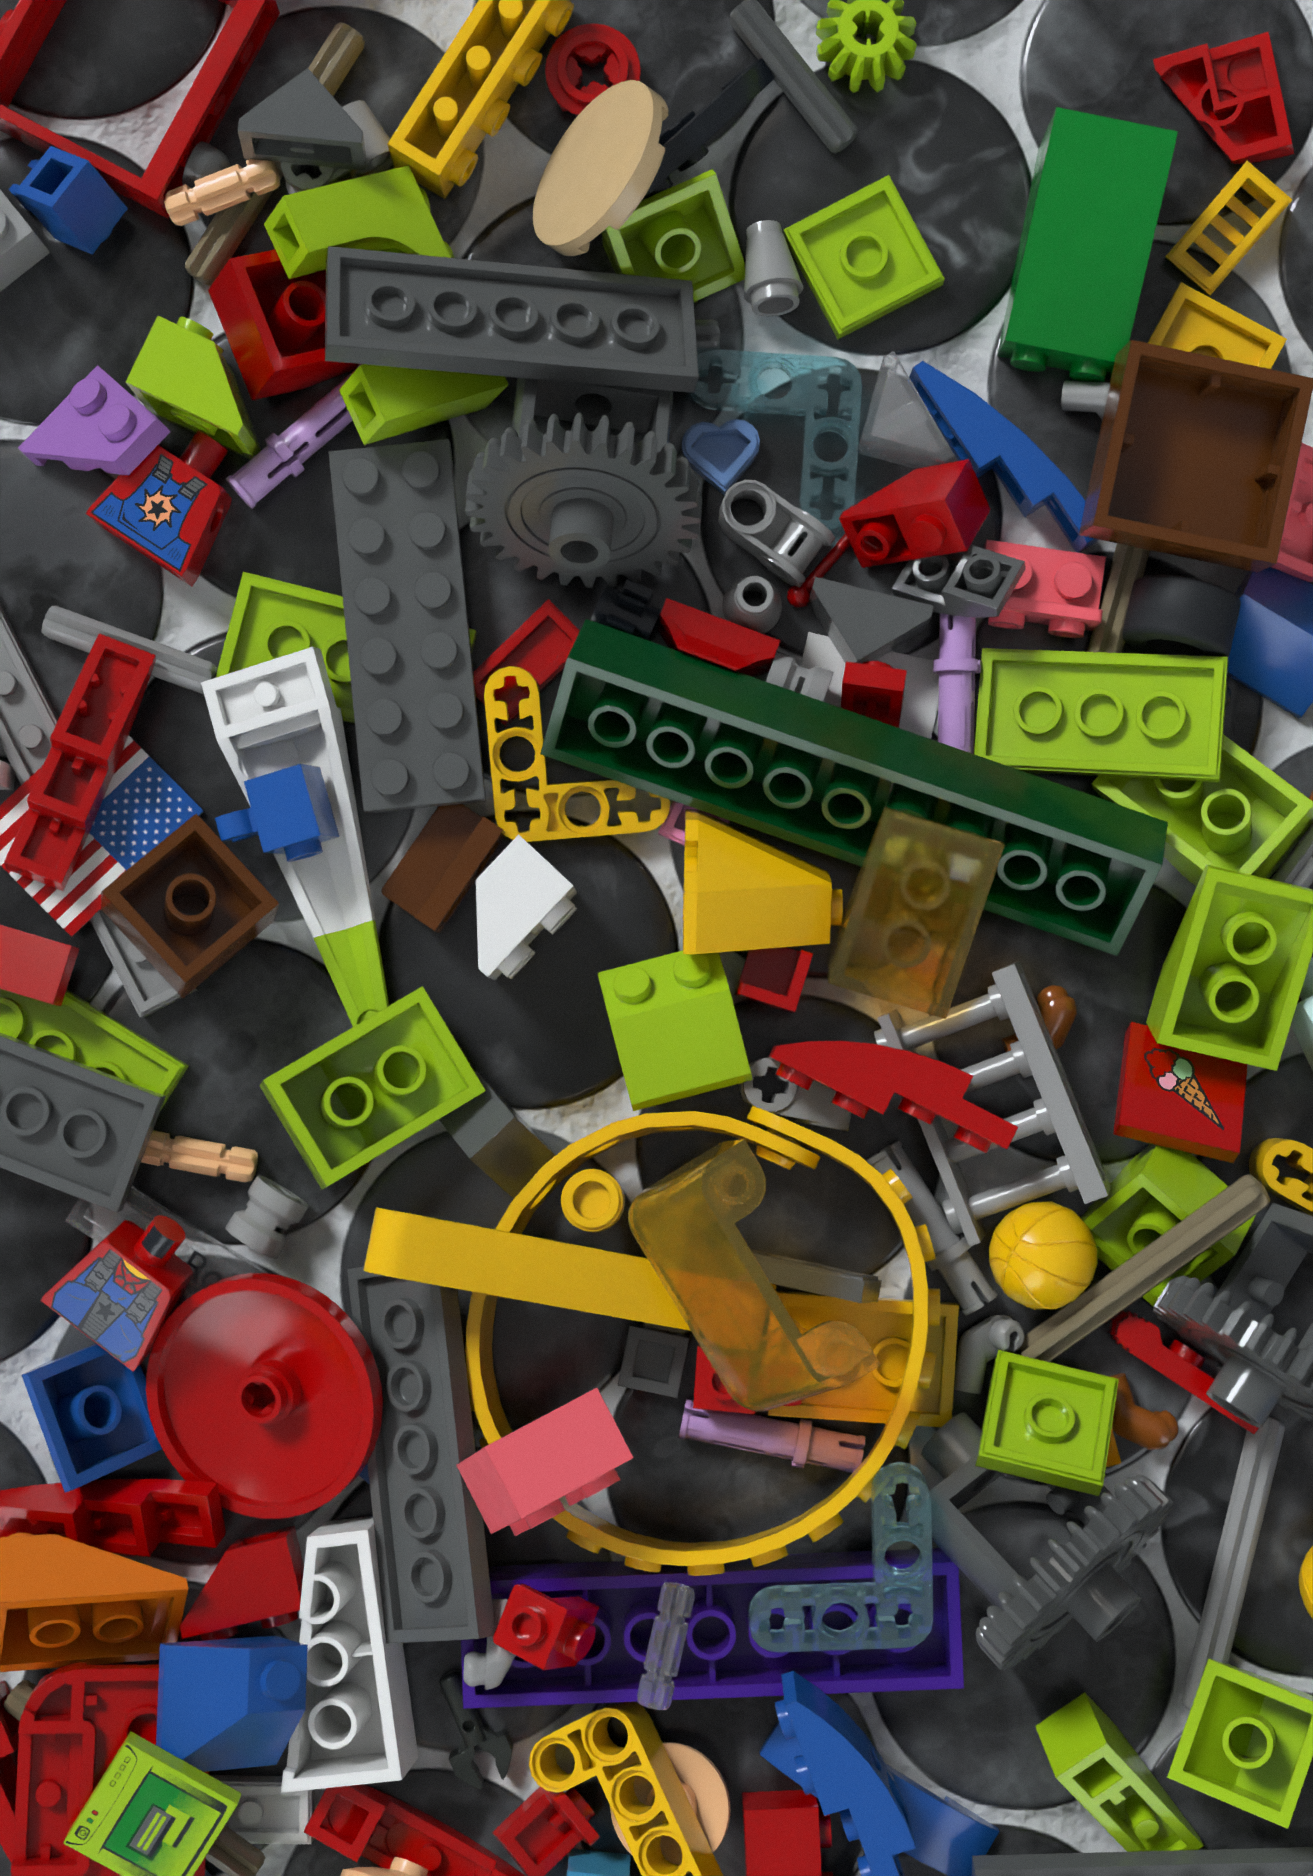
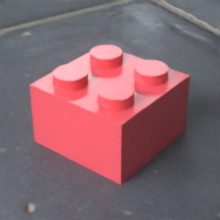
M595 1388L485 1446L456 1466L490 1533L493 1534L510 1526L514 1536H517L565 1511L559 1498L565 1496L569 1506H572L621 1480L615 1468L634 1457L598 1388Z

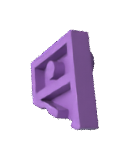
M97 365L85 379L79 381L73 387L70 394L30 434L18 449L37 466H44L47 459L63 461L73 470L90 471L101 468L106 473L129 475L171 431Z

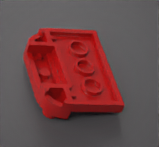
M87 1661L76 1662L56 1669L52 1673L45 1675L38 1682L25 1704L18 1727L19 1744L11 1876H121L63 1843L68 1831L130 1731L156 1745L159 1665H87ZM206 1856L193 1876H205Z

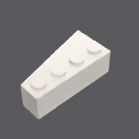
M373 1516L326 1521L307 1537L299 1611V1618L302 1619L299 1643L308 1645L306 1710L289 1740L287 1767L283 1770L281 1793L399 1781L405 1777L418 1759L403 1643L386 1644Z

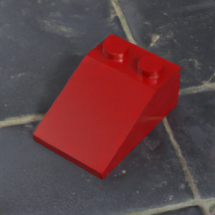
M276 250L230 258L208 289L252 401L305 389L358 368L359 364L325 361L326 270L288 279Z

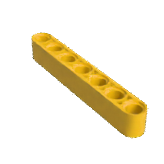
M378 1207L375 1209L363 1269L365 1272L757 1343H766L776 1284L713 1270Z

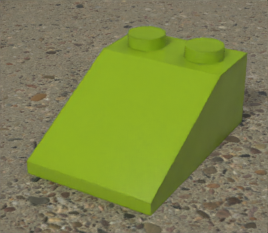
M1224 734L1220 782L1098 776L1091 783L1092 788L1104 800L1167 821L1164 857L1196 887L1206 864L1269 879L1313 823V801Z
M1206 864L1163 963L1146 1024L1155 1041L1166 1046L1277 1071L1313 954V889Z
M423 986L267 1077L259 1085L321 1189L328 1187L486 1091Z

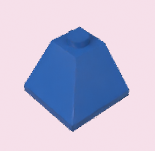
M278 1636L160 1643L156 1746L203 1772L277 1765L306 1710L308 1645Z

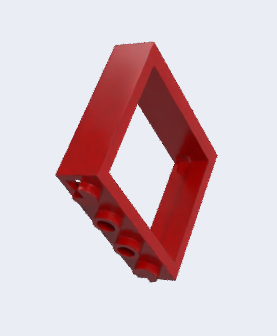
M19 0L15 9L8 10L0 20V131L44 154L50 146L89 160L112 190L168 219L169 214L164 204L165 195L168 191L183 186V172L195 146L200 141H205L209 144L280 14L276 0H219L234 9L142 178L8 108L67 1Z

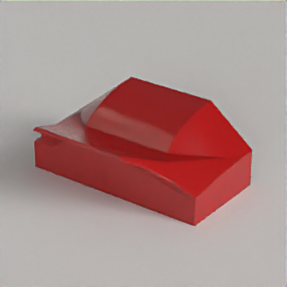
M666 598L659 617L658 631L668 648L751 677L770 671L781 641Z

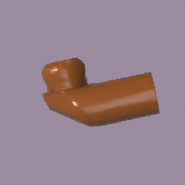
M1051 985L1040 991L1037 1001L1057 1050L1063 1045L1077 1016V1006L1074 998L1069 997L1065 988ZM1016 1034L1001 1039L1005 1053L1011 1051L1010 1044L1019 1041Z
M1119 1373L1109 1376L1119 1379L1112 1422L1114 1432L1120 1437L1147 1450L1166 1448L1169 1442L1177 1437L1179 1431L1178 1422L1173 1414L1167 1410L1152 1412L1137 1406L1126 1374Z

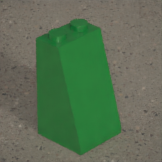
M1056 107L1037 153L997 356L1011 359L1010 364L1026 371L1040 372L1046 370V366L1069 370V376L1078 381L1104 382L1105 378L1111 379L1116 354L1130 341L1178 131Z

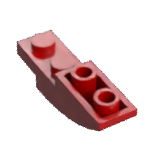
M805 1041L774 1046L769 1055L770 1058L780 1062L775 1073L776 1075L808 1091L814 1080L836 1091L831 1103L863 1119L869 1108L884 1114L893 1094L902 1097L898 1106L899 1110L929 1125L932 1124L935 1116L938 1115L958 1126L953 1135L954 1138L986 1154L991 1144L1008 1149L1018 1129L1012 1123L963 1099L973 1075L941 1061L910 1051L860 1042Z

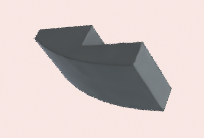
M970 545L964 555L951 553L908 560L892 590L896 597L933 605V612L963 617H997L1023 575L1026 566L1025 561Z

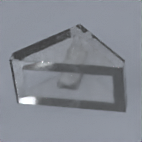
M893 351L884 356L878 371L856 453L914 469L952 462L955 455L895 352Z

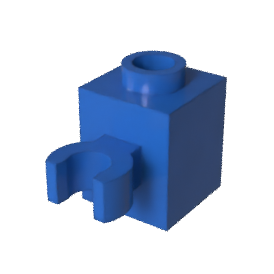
M50 146L40 160L34 159L30 161L28 167L31 171L20 185L12 184L9 190L26 210L31 211L56 240L93 254L99 245L110 236L113 227L128 208L89 160Z
M306 764L294 765L244 781L251 808L234 811L215 818L222 842L232 839V842L235 843L259 835L263 853L285 854L287 862L321 854L323 852L321 842L340 837L321 768Z

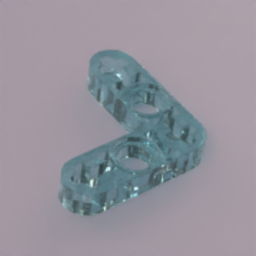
M720 349L707 350L698 355L699 377L708 376L709 368L718 366L721 367L722 377L740 379L741 367H751L747 382L749 397L738 396L740 391L739 383H724L721 385L720 393L713 394L708 392V384L706 382L697 381L694 393L690 394L693 400L703 408L720 411L805 416L799 508L819 520L833 534L842 530L843 527L839 517L843 511L855 504L862 393L861 375L857 368L846 359L828 356ZM768 369H780L789 376L792 387L784 397L771 399L760 392L757 385L758 377ZM829 374L840 375L841 385L850 386V391H843L840 395L837 417L850 415V422L837 417L814 419V412L826 416L828 393L824 389H818L817 384H826ZM827 431L840 434L847 443V453L837 462H826L817 457L814 452L813 441L819 434ZM810 471L827 477L843 473L847 476L846 481L839 478L834 479L832 499L834 503L843 504V510H835L831 520L820 519V510L810 508V502L819 501L823 485V477L811 479Z
M904 1462L891 1463L880 1469L873 1478L871 1486L873 1582L775 1585L762 1589L755 1594L748 1610L751 1636L760 1647L773 1652L889 1649L916 1646L926 1639L931 1632L933 1624L931 1497L927 1481L917 1467ZM907 1483L909 1491L912 1493L906 1499L908 1523L896 1522L894 1502L892 1497L888 1496L895 1493L896 1484ZM908 1541L916 1545L920 1550L916 1562L910 1567L903 1569L894 1568L887 1564L884 1556L889 1546L895 1542ZM837 1603L849 1604L858 1612L857 1619L847 1629H831L822 1620L826 1609ZM868 1603H875L877 1627L869 1628L870 1621L866 1607ZM903 1603L910 1604L913 1614L909 1615L908 1624L897 1625L894 1615L897 1614L898 1605ZM812 1605L813 1630H805L803 1606ZM783 1608L786 1619L783 1621L782 1629H771L768 1620L771 1616V1609Z

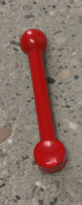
M846 533L808 575L800 588L795 585L789 588L787 599L792 606L800 608L809 603L810 591L815 577L823 578L851 545Z

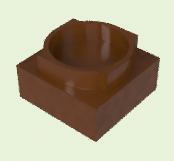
M1130 340L1115 357L1079 535L1257 573L1277 564L1313 390V378Z

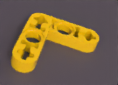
M515 666L498 669L490 676L485 685L484 700L494 810L497 825L505 831L504 835L514 840L519 834L526 842L639 833L654 830L664 823L669 814L670 800L648 792L650 797H659L661 801L660 808H654L650 811L649 820H638L636 811L624 810L618 811L621 824L608 825L610 804L605 789L618 788L617 801L631 800L636 795L635 787L613 779L548 784L546 756L540 754L544 742L540 690L537 680L529 671ZM506 676H516L518 686H528L529 698L520 700L519 715L520 719L530 715L533 716L534 729L515 726L501 732L497 731L496 718L509 720L506 701H496L495 689L505 686ZM514 736L524 737L529 740L535 750V760L532 765L520 772L508 769L502 763L500 757V749L504 741ZM537 776L539 779V789L527 787L526 794L529 807L539 808L540 818L532 819L529 826L530 830L522 831L519 830L517 821L507 820L506 810H511L516 805V791L513 788L504 792L501 779L520 782ZM581 791L594 795L601 807L598 819L587 826H578L572 823L565 811L566 802L569 797Z

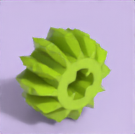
M830 0L828 2L826 12L829 18H821L817 22L816 35L822 42L817 45L816 56L821 62H832L828 72L831 82L847 74L850 76L849 89L852 93L857 92L861 87L862 80L866 79L869 80L871 87L878 93L884 88L885 75L895 80L903 77L906 69L903 60L914 58L917 47L915 41L909 38L914 34L916 28L914 17L900 16L904 7L903 0H890L888 3H884L882 0H847V3L841 0ZM861 34L862 40H865L866 34H870L876 38V44L871 45L870 38L867 39L866 45L861 44L855 40L856 35Z

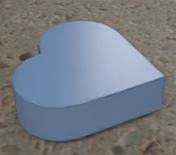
M730 420L720 427L713 423L700 422L686 430L682 438L681 452L683 457L688 459L690 467L725 496L727 490L738 481L754 462L759 452L760 438L754 426L745 420Z

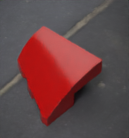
M1269 31L1211 49L1208 48L1206 43L1153 59L1155 71L1173 91L1233 164H1244L1246 161L1250 163L1261 162L1294 154Z

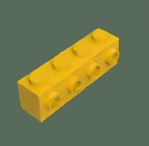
M478 0L387 143L394 168L409 165L416 182L443 199L447 197L454 184L462 187L475 169L478 161V155L475 151L486 134L493 137L503 126L510 110V104L507 101L518 84L524 87L527 86L537 72L542 60V54L539 51L551 33L557 37L567 25L574 9V4L571 0Z

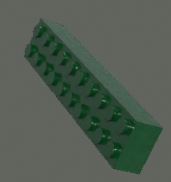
M585 619L567 657L540 753L555 760L1118 956L1163 865L1168 827L1167 821Z

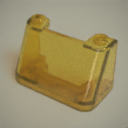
M745 1139L717 1144L644 1189L634 1198L629 1208L628 1223L633 1236L729 1395L737 1404L749 1410L767 1411L851 1384L881 1364L864 1336L856 1327L843 1321H826L807 1330L797 1319L791 1318L735 1225V1222L750 1214L760 1205L766 1192V1178L762 1167Z

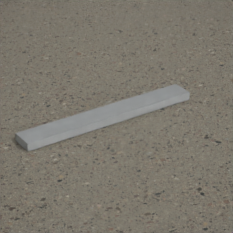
M0 604V744L22 785L44 764L52 747L50 736L59 718ZM101 909L90 919L140 1018H144L182 998Z

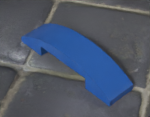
M778 1720L761 1747L759 1754L802 1787L794 1757L802 1755L796 1737L788 1740L785 1739ZM886 1764L899 1787L911 1818L916 1848L904 1853L948 1876H972V1856L986 1855L1000 1832L999 1829L948 1796L942 1799ZM816 1792L811 1793L812 1795H814L815 1797H817Z

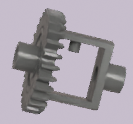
M517 378L512 427L505 429L501 441L497 438H491L488 441L485 451H481L476 455L473 468L468 475L465 515L471 516V531L481 532L480 544L483 547L496 546L495 558L498 560L515 557L514 569L519 572L533 565L537 566V579L543 580L553 572L559 573L560 585L566 586L574 576H580L586 588L593 587L596 577H602L610 587H616L618 575L620 574L638 583L641 582V570L658 576L662 573V563L676 566L679 563V552L689 554L692 548V539H698L702 513V494L699 491V479L695 473L691 472L688 459L681 457L676 460L677 452L674 445L670 443L673 391ZM534 415L549 418L547 433H542L538 430L537 424L533 420ZM559 419L573 422L571 431H565L560 426ZM585 424L594 425L597 428L594 432L588 431ZM610 428L622 430V432L617 436L610 435ZM634 433L645 434L643 441L635 443Z
M1272 1203L1214 1298V1286L1212 1283H1204L1201 1286L1199 1279L1195 1277L1180 1276L1171 1279L1167 1283L1153 1306V1312L1158 1315L1157 1318L1167 1324L1166 1327L1169 1330L1180 1335V1339L1183 1342L1197 1348L1196 1352L1218 1363L1216 1366L1221 1370L1206 1394L1233 1415L1258 1428L1263 1427L1277 1402L1287 1410L1293 1409L1308 1421L1313 1420V1322L1297 1347L1293 1342L1297 1334L1296 1328H1290L1284 1336L1276 1334L1271 1329L1274 1316L1270 1314L1273 1307L1278 1305L1283 1299L1286 1286L1307 1252L1313 1254V1216Z
M965 1412L956 1415L945 1423L922 1449V1457L944 1480L924 1496L915 1512L914 1520L993 1605L988 1607V1617H983L979 1622V1627L976 1629V1639L979 1647L1000 1670H1007L1010 1666H1016L1022 1659H1027L1036 1648L1041 1649L1052 1635L1055 1634L1057 1636L1072 1618L1096 1642L1100 1641L1113 1631L1141 1601L1142 1597L1119 1573L1133 1562L1131 1559L1147 1546L1146 1542L1159 1531L1158 1527L1167 1520V1514L1173 1509L1171 1506L1173 1501L1154 1482L1143 1475L1129 1477L1125 1480V1484L1117 1483L1114 1487L1116 1497L1104 1485L1100 1495L1096 1496L1045 1483L1052 1490L1046 1495L1047 1503L1051 1509L1060 1515L1070 1509L1086 1527L1081 1529L1074 1522H1067V1529L1072 1535L1070 1541L1065 1545H1061L1056 1540L1049 1539L1048 1545L1054 1553L1053 1557L1045 1563L1036 1557H1031L1030 1563L1036 1574L1030 1580H1026L1005 1561L958 1510L1004 1473L975 1466L982 1429Z

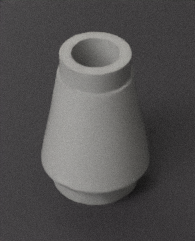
M773 220L756 222L746 229L744 299L751 304L752 311L756 315L764 317L783 315L798 307L800 303L799 294L803 291V284L785 236L782 233L781 224Z
M749 576L735 581L727 589L723 598L722 609L727 621L764 634L777 624L782 613V600L778 590L772 583L759 576ZM748 591H756L761 593V600L764 603L760 606H750L744 601L743 596L747 597Z

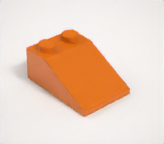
M16 1533L8 1537H0V1672L60 1668L68 1664L86 1661L87 1665L159 1660L160 1643H174L178 1641L188 1593L187 1578L57 1534L33 1535L30 1533Z

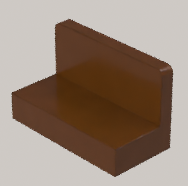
M463 804L438 806L381 890L383 896L440 934L505 839V831Z

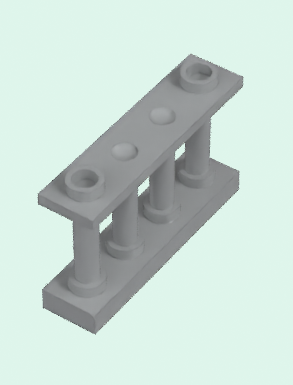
M1020 961L992 972L996 984L987 987L988 994L903 1026L899 1013L895 1009L877 1018L881 1029L874 1032L878 1045L914 1053V1048L998 1016L1000 1021L1008 1018L1011 1020L1019 1041L1010 1044L1011 1051L961 1069V1071L973 1075L965 1094L1021 1073L1023 1078L1033 1075L1042 1098L1033 1101L1034 1108L1004 1119L1018 1127L1011 1142L1043 1130L1046 1135L1056 1132L1065 1155L1057 1158V1165L972 1196L958 1162L984 1152L956 1138L949 1139L938 1115L935 1116L931 1125L918 1119L949 1196V1199L942 1202L946 1218L954 1234L964 1233L969 1247L981 1243L986 1235V1230L981 1220L983 1218L1067 1188L1070 1193L1079 1190L1084 1204L1108 1196L1111 1189L1110 1182ZM991 1144L988 1151L998 1148V1146Z

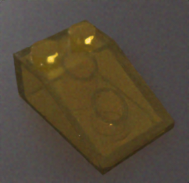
M884 806L827 964L828 983L946 1019L1005 844Z

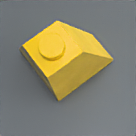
M685 809L683 954H706L830 944L831 926H841L843 894L842 889H832V882L828 871L704 812Z

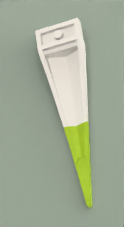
M310 647L201 682L217 742L248 803L249 799L244 781L298 764L321 768L340 837L321 842L323 852L306 859L287 862L285 854H273L354 1027L388 1007L389 1001L341 708L336 706L321 649Z

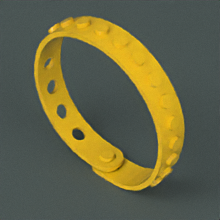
M755 1106L751 1107L747 1120L767 1129V1131L728 1116L698 1111L646 1113L613 1122L568 1145L544 1164L513 1199L496 1227V1230L522 1234L533 1213L566 1176L587 1160L626 1140L657 1132L702 1130L730 1135L757 1145V1156L788 1170L796 1163L813 1170L817 1167L821 1157L800 1145L831 1158L852 1170L874 1190L891 1213L900 1231L910 1265L913 1288L911 1342L903 1381L895 1405L882 1434L869 1455L838 1489L802 1515L777 1527L747 1537L727 1541L685 1543L635 1534L609 1523L577 1503L569 1506L565 1496L559 1498L565 1511L552 1518L569 1529L566 1534L569 1540L593 1553L598 1554L602 1547L625 1556L624 1565L635 1569L658 1573L663 1564L687 1566L688 1575L692 1576L725 1573L724 1563L751 1558L753 1567L761 1566L789 1555L786 1545L807 1534L813 1542L823 1538L844 1522L839 1512L856 1496L866 1503L887 1479L889 1474L881 1466L894 1445L906 1449L920 1418L919 1414L910 1411L917 1387L928 1390L930 1387L937 1353L926 1351L925 1348L928 1326H940V1289L928 1288L925 1262L936 1260L926 1224L914 1227L904 1206L905 1203L913 1198L891 1168L881 1175L860 1155L837 1142ZM472 1292L466 1326V1369L471 1412L475 1411L484 1437L479 1439L481 1448H484L513 1431L501 1406L493 1369V1323L498 1296Z

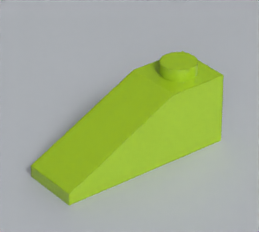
M1085 1692L1035 1726L1055 1778L1127 1852L1199 1850L1204 1846L1199 1835L1119 1728Z

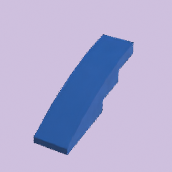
M922 361L912 368L907 384L958 461L969 459L977 478L993 469L1025 518L1045 505L1075 552L1081 553L1098 542L1099 539L1079 535L1086 503L1085 499L1070 479L1023 431L976 393L926 362Z

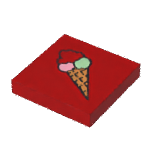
M1131 1022L1125 1032L1113 1135L1234 1163L1240 1154L1248 1064L1158 1044L1148 1025Z

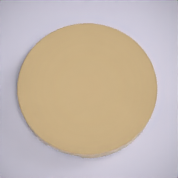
M628 80L620 82L602 92L576 117L550 156L535 196L533 225L540 241L564 256H576L588 252L590 246L588 242L597 237L608 226L615 230L619 229L632 215L650 188L665 153V147L658 142L662 121L669 116V111L665 100L640 81Z

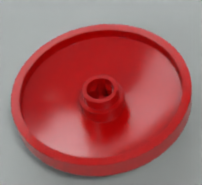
M247 1273L224 1278L210 1284L187 1298L167 1318L156 1337L148 1361L146 1374L147 1406L155 1435L162 1450L184 1480L217 1482L221 1507L232 1512L255 1518L281 1519L302 1515L318 1509L331 1501L354 1481L369 1461L376 1446L382 1422V1386L378 1368L367 1341L351 1318L334 1301L315 1288L298 1280L269 1273Z

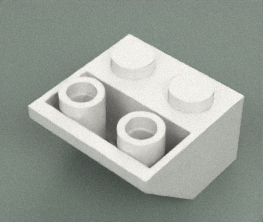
M519 834L476 879L478 969L493 980H496L502 973L510 979L513 978L535 954L528 946L544 928L553 935L577 909L575 904L570 901L577 894L574 886Z

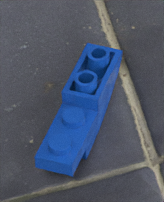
M794 1671L781 1674L784 1699L775 1702V1708L785 1739L788 1740L796 1737L802 1755L796 1756L794 1759L804 1793L808 1795L816 1792L824 1816L839 1812L849 1842L860 1839L865 1853L864 1856L857 1857L861 1876H905L898 1854L915 1849V1838L909 1811L899 1787L883 1758L862 1729L822 1690Z

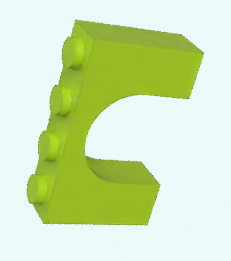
M409 165L285 195L264 223L288 279L326 270L328 246L454 258L451 247L442 239L430 213V203L427 194L418 186ZM362 364L339 391L363 444L367 445L485 409L509 384L505 376Z

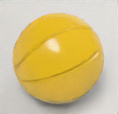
M1052 1201L1029 1202L1008 1213L996 1226L989 1245L990 1268L996 1283L1013 1301L1034 1310L1057 1309L1076 1300L1091 1284L1097 1267L1096 1242L1091 1229L1072 1209Z

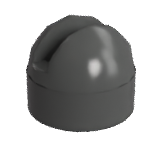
M200 141L193 149L186 163L182 176V185L186 184L193 188L195 187V180L231 167L227 155L207 142Z

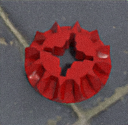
M583 24L566 31L551 47L545 66L548 91L552 94L563 112L569 111L575 115H579L591 101L608 88L628 80L640 81L641 74L640 60L630 40L620 31L603 24ZM606 60L607 64L603 71L608 86L593 81L587 87L583 86L580 89L583 73L578 66V62L582 65L585 63L593 68L599 62L603 63Z

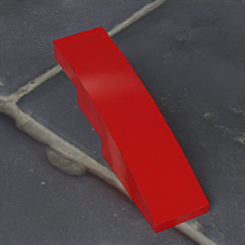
M98 634L50 736L52 747L27 798L29 809L4 860L6 870L64 891L89 835L134 723L156 662L155 654L103 634Z
M170 1479L94 1480L69 1492H64L61 1483L30 1485L0 1490V1537H8L16 1533H30L33 1535L57 1534L111 1553L150 1557L160 1542L216 1548L226 1534L217 1482Z

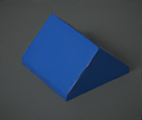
M1268 567L1258 573L1248 571L1235 592V595L1241 601L1228 658L1227 675L1299 719L1313 703V585L1272 567Z
M94 1344L44 1363L21 1375L64 1492L72 1491L162 1450L150 1420L146 1396V1378L141 1365L133 1372L99 1345Z

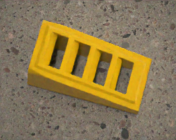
M1246 161L1165 258L1210 296L1290 204L1292 199L1250 162ZM1240 187L1267 209L1261 218L1234 196ZM1224 206L1228 207L1252 228L1245 237L1218 214ZM1208 224L1213 226L1236 246L1229 255L1202 233ZM1193 242L1220 265L1213 274L1186 252Z

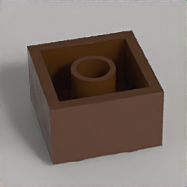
M197 813L101 891V910L182 998H185L275 921L279 907L278 901Z

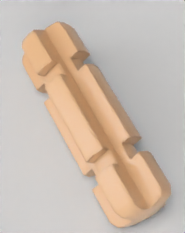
M249 159L246 160L247 166L244 168L236 164L195 180V187L193 188L185 184L166 193L164 200L167 213L175 225L183 226L199 220L198 213L203 212L206 216L250 200L249 193L254 191L258 196L273 191L280 186L281 178L278 167L274 161Z
M152 1131L141 1163L161 1166L166 1162L169 1163V1168L213 1177L220 1176L222 1173L226 1174V1179L246 1183L252 1181L255 1176L258 1153L252 1149L236 1146L232 1147L231 1150H227L226 1144L179 1135L175 1136V1139H170L169 1133Z

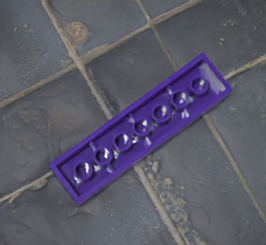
M940 1548L789 1554L779 1560L753 1567L751 1558L724 1563L725 1573L703 1576L688 1575L687 1566L662 1564L660 1572L657 1573L626 1566L624 1561L488 1566L492 1599H508L512 1588L516 1584H526L551 1598L579 1596L599 1607L593 1622L596 1634L590 1650L582 1660L577 1662L576 1666L542 1670L516 1656L502 1683L489 1690H485V1685L470 1687L464 1682L465 1655L471 1651L486 1653L487 1637L461 1640L463 1709L784 1696L781 1674L791 1671L796 1672L817 1686L825 1694L964 1688L959 1568Z

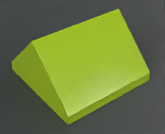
M713 169L642 200L619 229L615 230L608 226L602 232L603 247L616 274L692 281L694 302L745 279V262L717 175Z

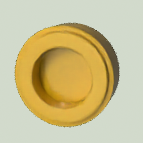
M586 1169L574 1174L566 1182L561 1194V1207L567 1220L573 1226L588 1232H600L612 1227L620 1219L625 1206V1195L620 1183L609 1173L598 1169Z

